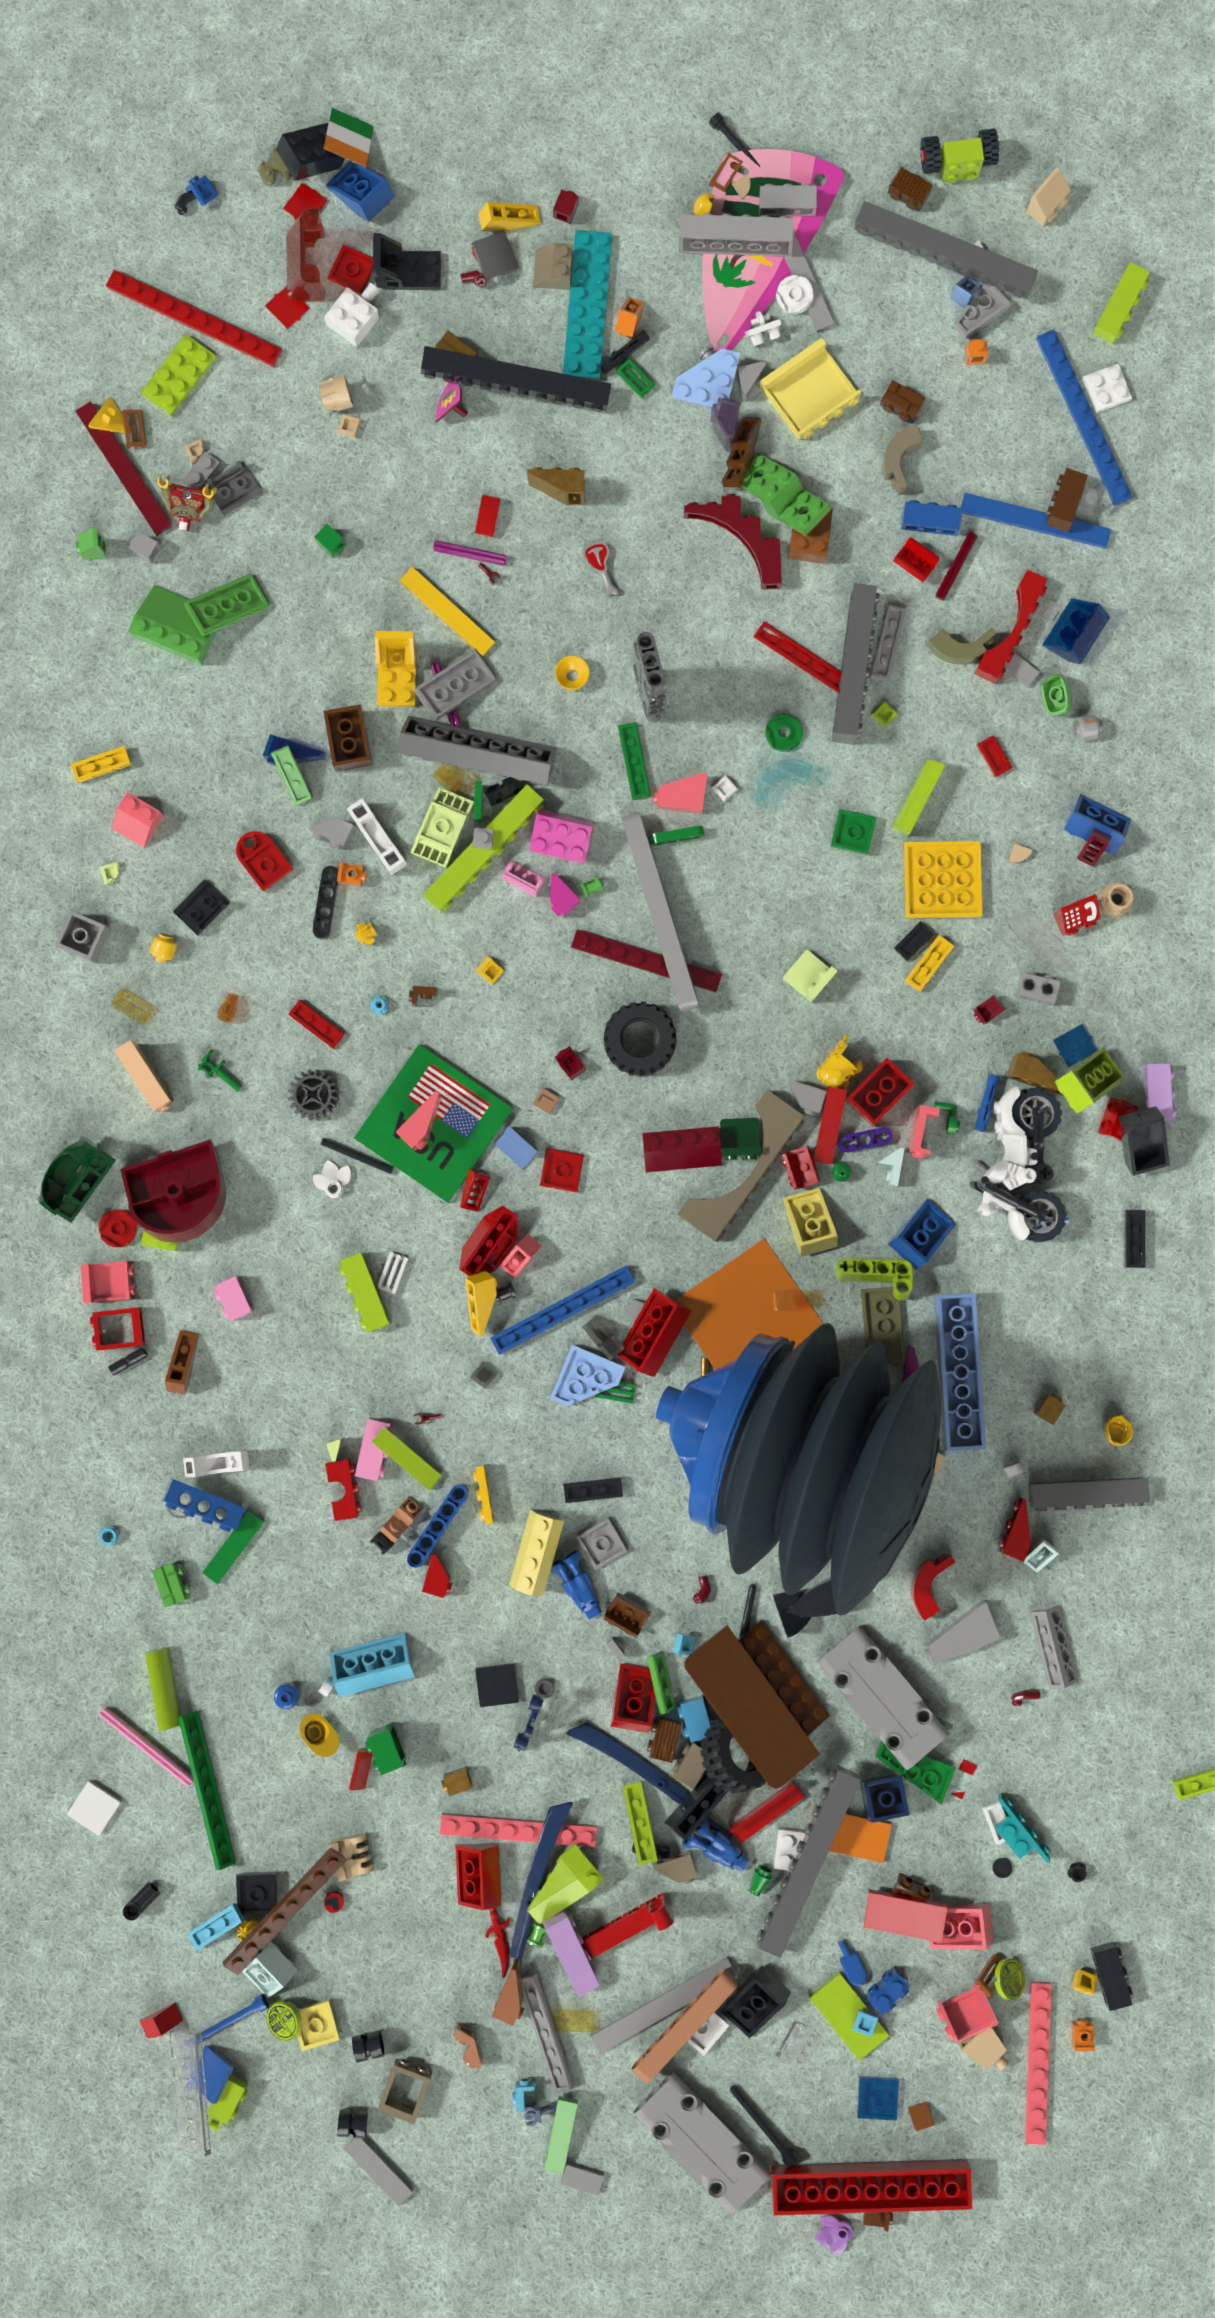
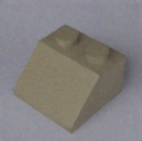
M552 243L536 250L533 287L570 290L573 244Z

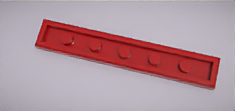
M766 622L762 623L753 638L835 692L840 693L839 684L842 672ZM764 627L776 635H772L766 631H763Z

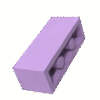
M1170 1063L1147 1064L1143 1066L1145 1109L1156 1106L1163 1115L1164 1121L1172 1122L1176 1116L1175 1106H1172V1099L1175 1097L1174 1087H1171V1080L1174 1078L1173 1068L1170 1067Z

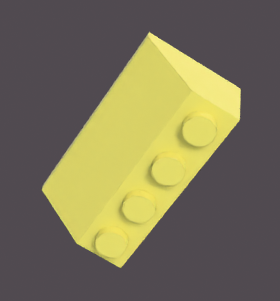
M530 1509L509 1583L515 1590L531 1596L544 1595L564 1520Z

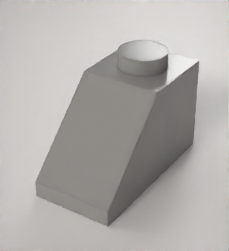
M789 1080L788 1087L799 1108L804 1110L803 1113L809 1116L819 1114L827 1091Z

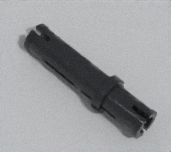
M642 330L619 350H614L609 358L599 364L602 372L608 374L617 365L623 364V360L650 341L649 335Z

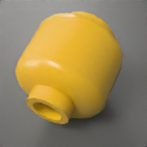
M159 933V936L153 938L150 953L155 956L156 961L166 963L167 960L174 958L177 942L173 936Z

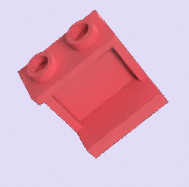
M924 1105L916 1108L907 1152L912 1154L913 1158L923 1159L931 1155L932 1150L922 1149L921 1143L926 1118L934 1119L938 1117L939 1108Z
M131 1261L81 1265L83 1303L133 1299V1295H136L135 1284H132V1276H134L135 1271Z
M974 1984V1989L943 2003L941 2001L937 2002L939 2008L936 2011L941 2021L945 2019L947 2027L944 2029L949 2040L953 2038L955 2044L999 2025L984 1991L979 1989L980 1985Z

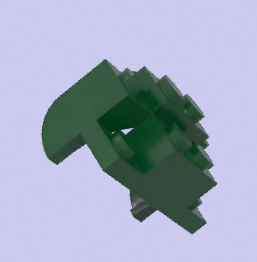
M82 1135L79 1141L64 1148L49 1165L42 1180L40 1196L38 1197L39 1204L55 1216L58 1214L72 1223L116 1159Z

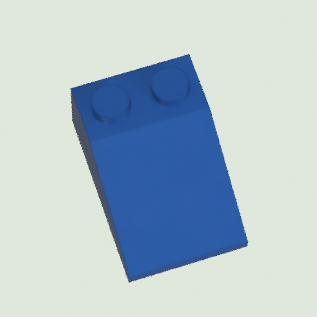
M350 161L326 184V187L356 215L368 222L395 197L385 178L353 161Z
M926 1199L898 1230L888 1245L917 1270L928 1262L956 1224L934 1203Z

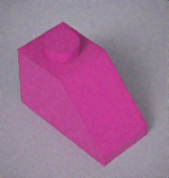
M553 872L551 874L550 903L552 907L550 909L555 915H561L564 918L580 903V899Z

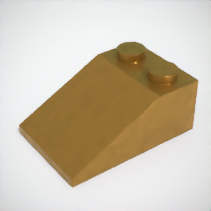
M1022 1051V1053L1013 1056L1006 1078L1033 1087H1039L1043 1090L1046 1089L1060 1096L1063 1095L1055 1083L1058 1078L1039 1059L1034 1058V1054Z

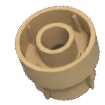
M345 374L319 383L321 398L327 412L353 407V400Z
M1120 882L1110 884L1099 895L1100 909L1111 917L1122 916L1132 907L1135 895H1133L1128 886ZM1113 895L1120 898L1119 905L1112 902L1111 898Z

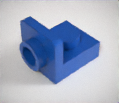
M198 175L188 181L190 185L185 188L187 192L192 190L201 206H204L218 196L206 175L201 178Z

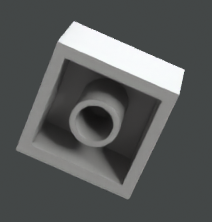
M70 910L55 946L95 964L110 928Z

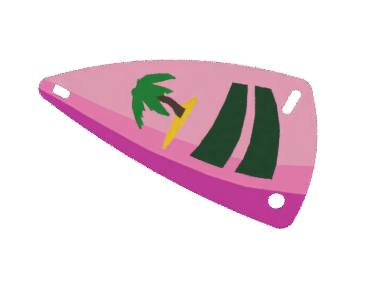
M748 150L760 167L742 151L730 153L742 160L741 165L749 170L750 189L748 194L741 199L732 185L733 182L745 176L738 171L726 192L713 187L712 194L715 195V201L710 213L717 216L724 214L742 216L747 214L752 217H760V186L765 184H773L775 186H783L784 184L802 185L805 183L815 185L813 182L814 176L816 174L825 175L826 183L823 186H817L816 216H788L794 218V233L804 254L821 226L843 182V171L838 166L820 158L788 150ZM727 155L723 157L721 163L725 160ZM729 157L715 180L716 183L723 187L734 172V169L730 167V163L736 162L739 164L738 161ZM703 254L702 284L706 324L710 342L717 351L722 348L732 350L746 335L745 332L752 327L751 320L756 318V312L760 311L763 314L775 298L780 282L791 275L785 257ZM727 334L729 339L725 346L718 345L717 343L722 335Z

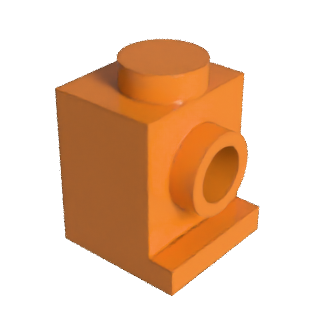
M974 339L968 342L967 346L964 347L966 365L985 364L988 357L987 340Z
M340 862L337 882L342 885L362 887V882H366L367 871H364V867ZM350 871H355L354 877L349 876Z
M1085 2018L1071 2021L1072 2047L1074 2050L1095 2051L1094 2025L1092 2022ZM1086 2033L1087 2037H1081V2035Z

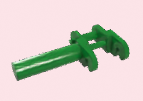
M211 1049L202 1059L203 1063L198 1065L199 1068L197 1070L204 1071L207 1074V1078L213 1077V1073L216 1072L217 1076L238 1092L242 1086L221 1069L226 1061L222 1060L217 1067L209 1062L208 1058L214 1052ZM208 1064L213 1069L209 1071L204 1066Z

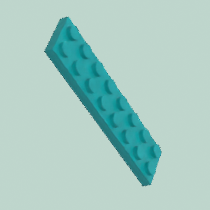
M575 230L563 374L600 381L601 366L599 364L602 363L613 233Z

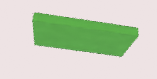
M251 573L184 602L186 610L202 637L259 613L270 606Z

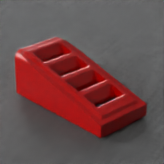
M469 1168L461 1199V1208L478 1212L491 1178L487 1173ZM468 1199L475 1201L474 1204L467 1203Z

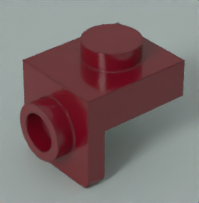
M995 994L973 1009L975 1019L979 1023L982 1022L983 1025L1006 1010Z
M570 1046L561 1050L555 1056L559 1066L571 1081L587 1070Z

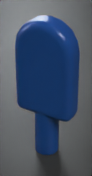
M845 1940L839 1941L838 1945L844 1955L840 1958V1963L849 1982L854 1986L863 1985L867 1980V1972L856 1951L851 1953Z

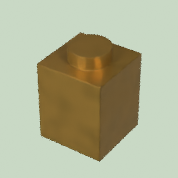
M1052 1393L1051 1396L1046 1394L1034 1414L1054 1425L1066 1405L1061 1402L1063 1399Z
M467 1766L445 1773L443 1776L444 1780H441L445 1792L448 1791L449 1796L472 1789L473 1786Z

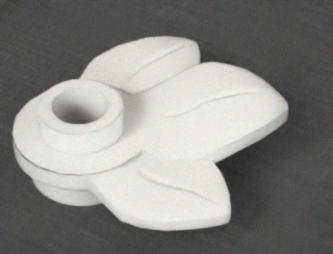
M326 1161L322 1174L313 1175V1182L318 1189L324 1190L329 1197L338 1198L343 1194L344 1186L350 1181L351 1171L349 1166L339 1169L333 1162ZM333 1185L338 1187L336 1192L331 1191Z

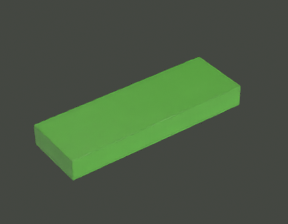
M287 745L271 752L295 806L312 799L313 796L290 746Z
M660 1651L647 1656L659 1714H666L676 1709L664 1652Z

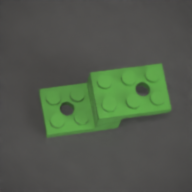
M760 453L751 461L741 488L761 499L767 513L806 536L831 510L828 503L803 489L795 473Z

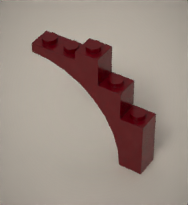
M736 494L721 496V504H717V502H708L706 504L691 502L684 505V519H699L716 524L729 531L741 541L755 561L760 575L762 590L781 589L780 539H775V537L761 539L760 517L747 515L741 518L740 496H736Z

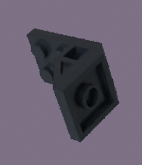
M373 233V274L376 287L383 290H441V251H403L401 243L382 233Z

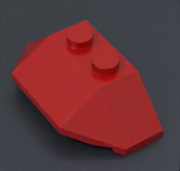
M501 1206L485 1215L462 1247L459 1270L468 1276L485 1271L488 1273L496 1271L518 1239V1215L505 1206Z

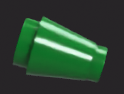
M760 1864L758 1868H755L749 1890L751 1894L760 1896L771 1881L773 1871L769 1867Z

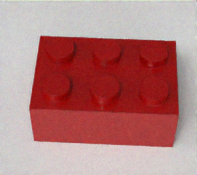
M886 1058L846 1098L845 1102L873 1127L909 1091L914 1083Z

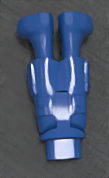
M575 1550L564 1558V1561L575 1577H570L562 1559L552 1563L550 1573L561 1577L564 1581L561 1586L566 1594L572 1598L576 1606L581 1610V1613H585L587 1618L591 1619L602 1611L598 1606L599 1601L587 1571H581L579 1567L581 1552Z
M708 1817L694 1830L696 1833L693 1832L686 1841H682V1845L686 1848L701 1849L705 1857L732 1870L736 1868L742 1872L750 1861L749 1858L744 1856V1852L730 1841L728 1836L721 1831L713 1832L710 1829ZM697 1834L707 1838L710 1842L703 1841Z

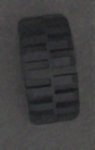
M641 1001V1003L632 1002L627 1006L623 1005L617 1012L611 1015L604 1031V1047L610 1062L618 1070L626 1072L631 1076L639 1075V1077H643L662 1070L671 1060L676 1048L677 1038L676 1028L671 1017H668L666 1014L667 1012L659 1009L653 1003L651 1005ZM634 1022H646L653 1026L658 1034L657 1047L647 1056H633L623 1046V1032L627 1026Z
M719 1719L711 1724L710 1728L704 1733L706 1738L702 1739L701 1746H703V1749L700 1752L701 1757L704 1759V1762H702L703 1768L706 1767L708 1771L706 1774L709 1778H713V1783L717 1787L721 1786L722 1790L726 1792L731 1791L732 1793H743L765 1785L766 1781L750 1759L745 1771L734 1763L730 1754V1742L733 1735L724 1722Z

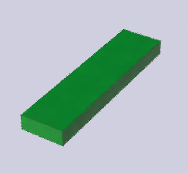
M637 723L619 725L618 731L632 800L651 797Z
M248 1510L239 1522L237 1529L233 1530L202 1573L214 1583L219 1584L265 1521L251 1510Z

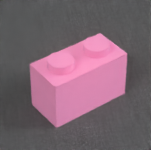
M234 1276L214 1286L216 1289L214 1291L215 1297L218 1301L222 1302L224 1306L222 1312L226 1319L229 1318L230 1321H234L254 1311L238 1276Z

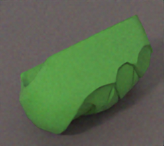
M1054 674L1048 677L1041 685V695L1047 712L1050 715L1058 716L1071 711V688L1067 678L1061 674Z

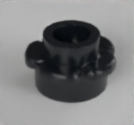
M1072 1863L1067 1872L1068 1877L1072 1878L1074 1882H1081L1087 1876L1086 1867L1081 1863Z

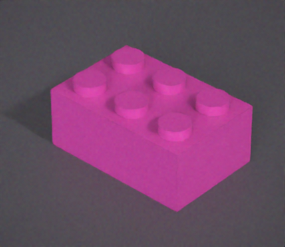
M539 809L536 814L529 851L585 864L595 822Z

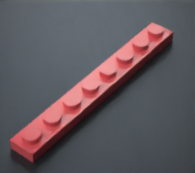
M442 1813L440 1835L538 1843L544 1822ZM563 1823L555 1844L573 1845L575 1843L577 1846L595 1847L597 1826Z
M1030 1981L1025 2123L1026 2144L1046 2145L1051 2008L1050 1982Z

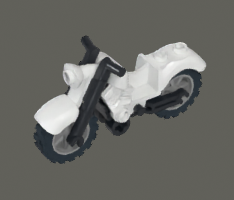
M1014 1086L998 1102L994 1103V1113L997 1115L995 1133H998L997 1141H1002L1004 1145V1158L989 1168L981 1180L970 1182L971 1188L983 1194L982 1204L977 1212H982V1216H992L994 1212H998V1208L995 1205L1008 1211L1009 1226L1015 1237L1020 1241L1026 1239L1036 1243L1052 1240L1059 1235L1065 1226V1218L1067 1216L1064 1212L1065 1207L1060 1202L1061 1200L1051 1192L1039 1190L1027 1193L1022 1198L1014 1196L1020 1188L1048 1182L1054 1175L1052 1167L1043 1161L1044 1138L1055 1132L1061 1123V1104L1059 1101L1057 1102L1055 1099L1057 1097L1054 1094L1039 1087L1029 1088L1020 1093L1019 1088ZM1033 1100V1109L1025 1103ZM1037 1100L1044 1103V1105L1041 1107L1037 1106ZM1045 1107L1048 1110V1114L1042 1112ZM1044 1118H1048L1047 1122L1044 1124ZM1041 1203L1046 1204L1048 1207L1041 1209ZM1049 1210H1051L1053 1217L1046 1216L1049 1214ZM1030 1220L1032 1223H1034L1032 1228L1027 1223V1221ZM1045 1220L1052 1221L1048 1228L1044 1222ZM1039 1221L1044 1229L1042 1231L1036 1230Z

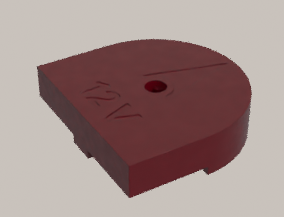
M211 1139L174 1152L169 1150L157 1154L156 1158L120 1169L131 1215L147 1234L160 1241L179 1243L197 1238L216 1223L224 1209L227 1195L226 1184L216 1146Z

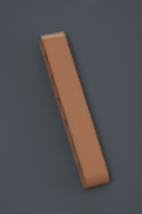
M724 1968L721 1969L639 2057L631 2070L646 2084L649 2083L732 1994L739 1982Z

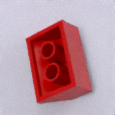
M488 1843L455 1845L458 1905L479 1910H488L501 1906L499 1846Z

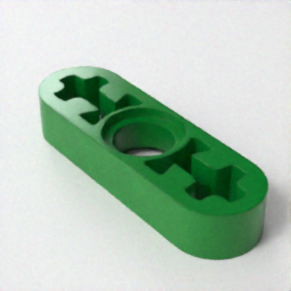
M693 826L658 832L649 835L651 846L674 843L677 842L676 840L680 842L702 838L705 836L704 826Z

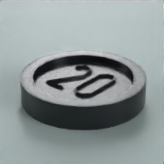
M998 1858L994 1861L992 1870L997 1877L1006 1878L1012 1872V1865L1006 1858Z

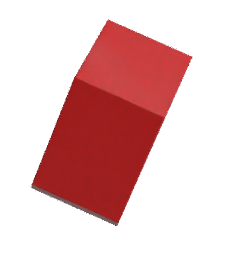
M173 2003L139 2021L147 2039L164 2035L180 2024L183 2018L176 2003Z

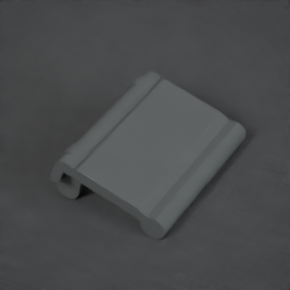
M244 461L236 462L235 466L213 479L209 478L208 482L204 483L205 486L209 484L208 489L210 491L214 487L217 488L216 493L213 495L214 501L224 516L262 494L260 487Z

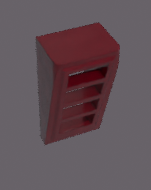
M1094 828L1078 854L1077 859L1094 867L1108 846L1111 836ZM1093 840H1096V841L1102 843V845H1100V844L1094 842ZM1090 844L1099 848V850L1091 847ZM1088 849V850H1090V851L1096 853V855H1094V854H1092V853H1090V852H1088V851H1086V850ZM1085 854V855H1087V856L1093 858V860H1091V859H1089V858H1087V857H1085V856H1083V855Z

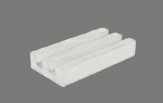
M390 1252L377 1288L396 1294L409 1258ZM395 1257L396 1259L386 1286H382L392 1258ZM401 1259L403 1262L393 1289H390L389 1287Z

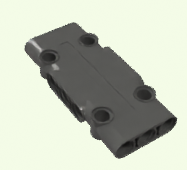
M642 632L638 635L637 642L634 643L635 664L633 669L645 717L649 722L654 723L658 722L662 714L665 713V693H667L654 636L649 632Z

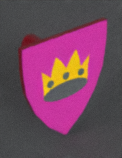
M448 382L437 406L435 422H438L451 410H454L463 418L467 416L468 411L459 405L462 400V389L457 382Z

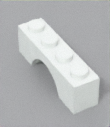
M363 798L347 808L350 816L391 876L407 866L405 860L384 832Z

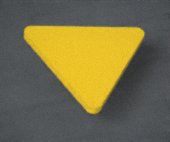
M108 398L89 423V427L125 433L123 416L113 399Z

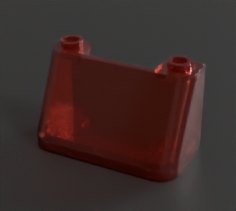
M319 208L302 211L286 235L287 293L289 298L295 302H325V290L322 289L319 269L315 265L306 264V248H315L316 241L319 238H324V227Z

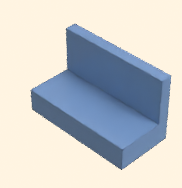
M510 1126L505 1129L504 1134L495 1142V1145L522 1170L538 1153Z

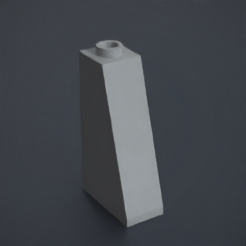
M984 1600L980 1601L927 1642L928 1649L925 1650L928 1660H933L936 1665L1000 1640V1635L987 1602Z

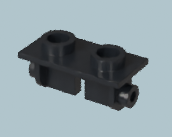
M508 777L502 780L503 787L496 783L486 788L487 790L484 793L491 807L502 803L511 796L517 795L524 788L522 781Z

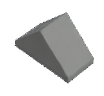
M765 362L737 367L736 376L742 400H747L765 372Z

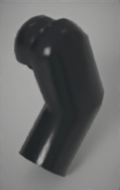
M192 190L178 197L175 203V210H177L179 215L187 213L185 205L197 199Z

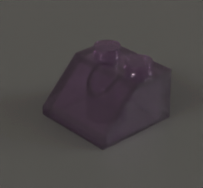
M719 397L717 404L713 403L710 422H713L712 430L724 451L729 453L739 419L741 403Z

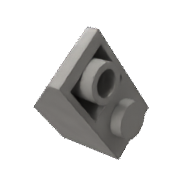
M334 817L310 826L309 830L313 834V838L319 841L325 839L330 841L329 845L340 849V847L346 849L355 827L351 823Z

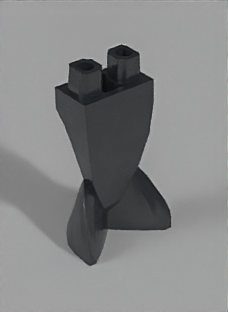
M831 1577L805 1593L797 1592L787 1595L786 1592L773 1594V1599L787 1638L799 1633L808 1624L811 1617L837 1614L834 1605Z

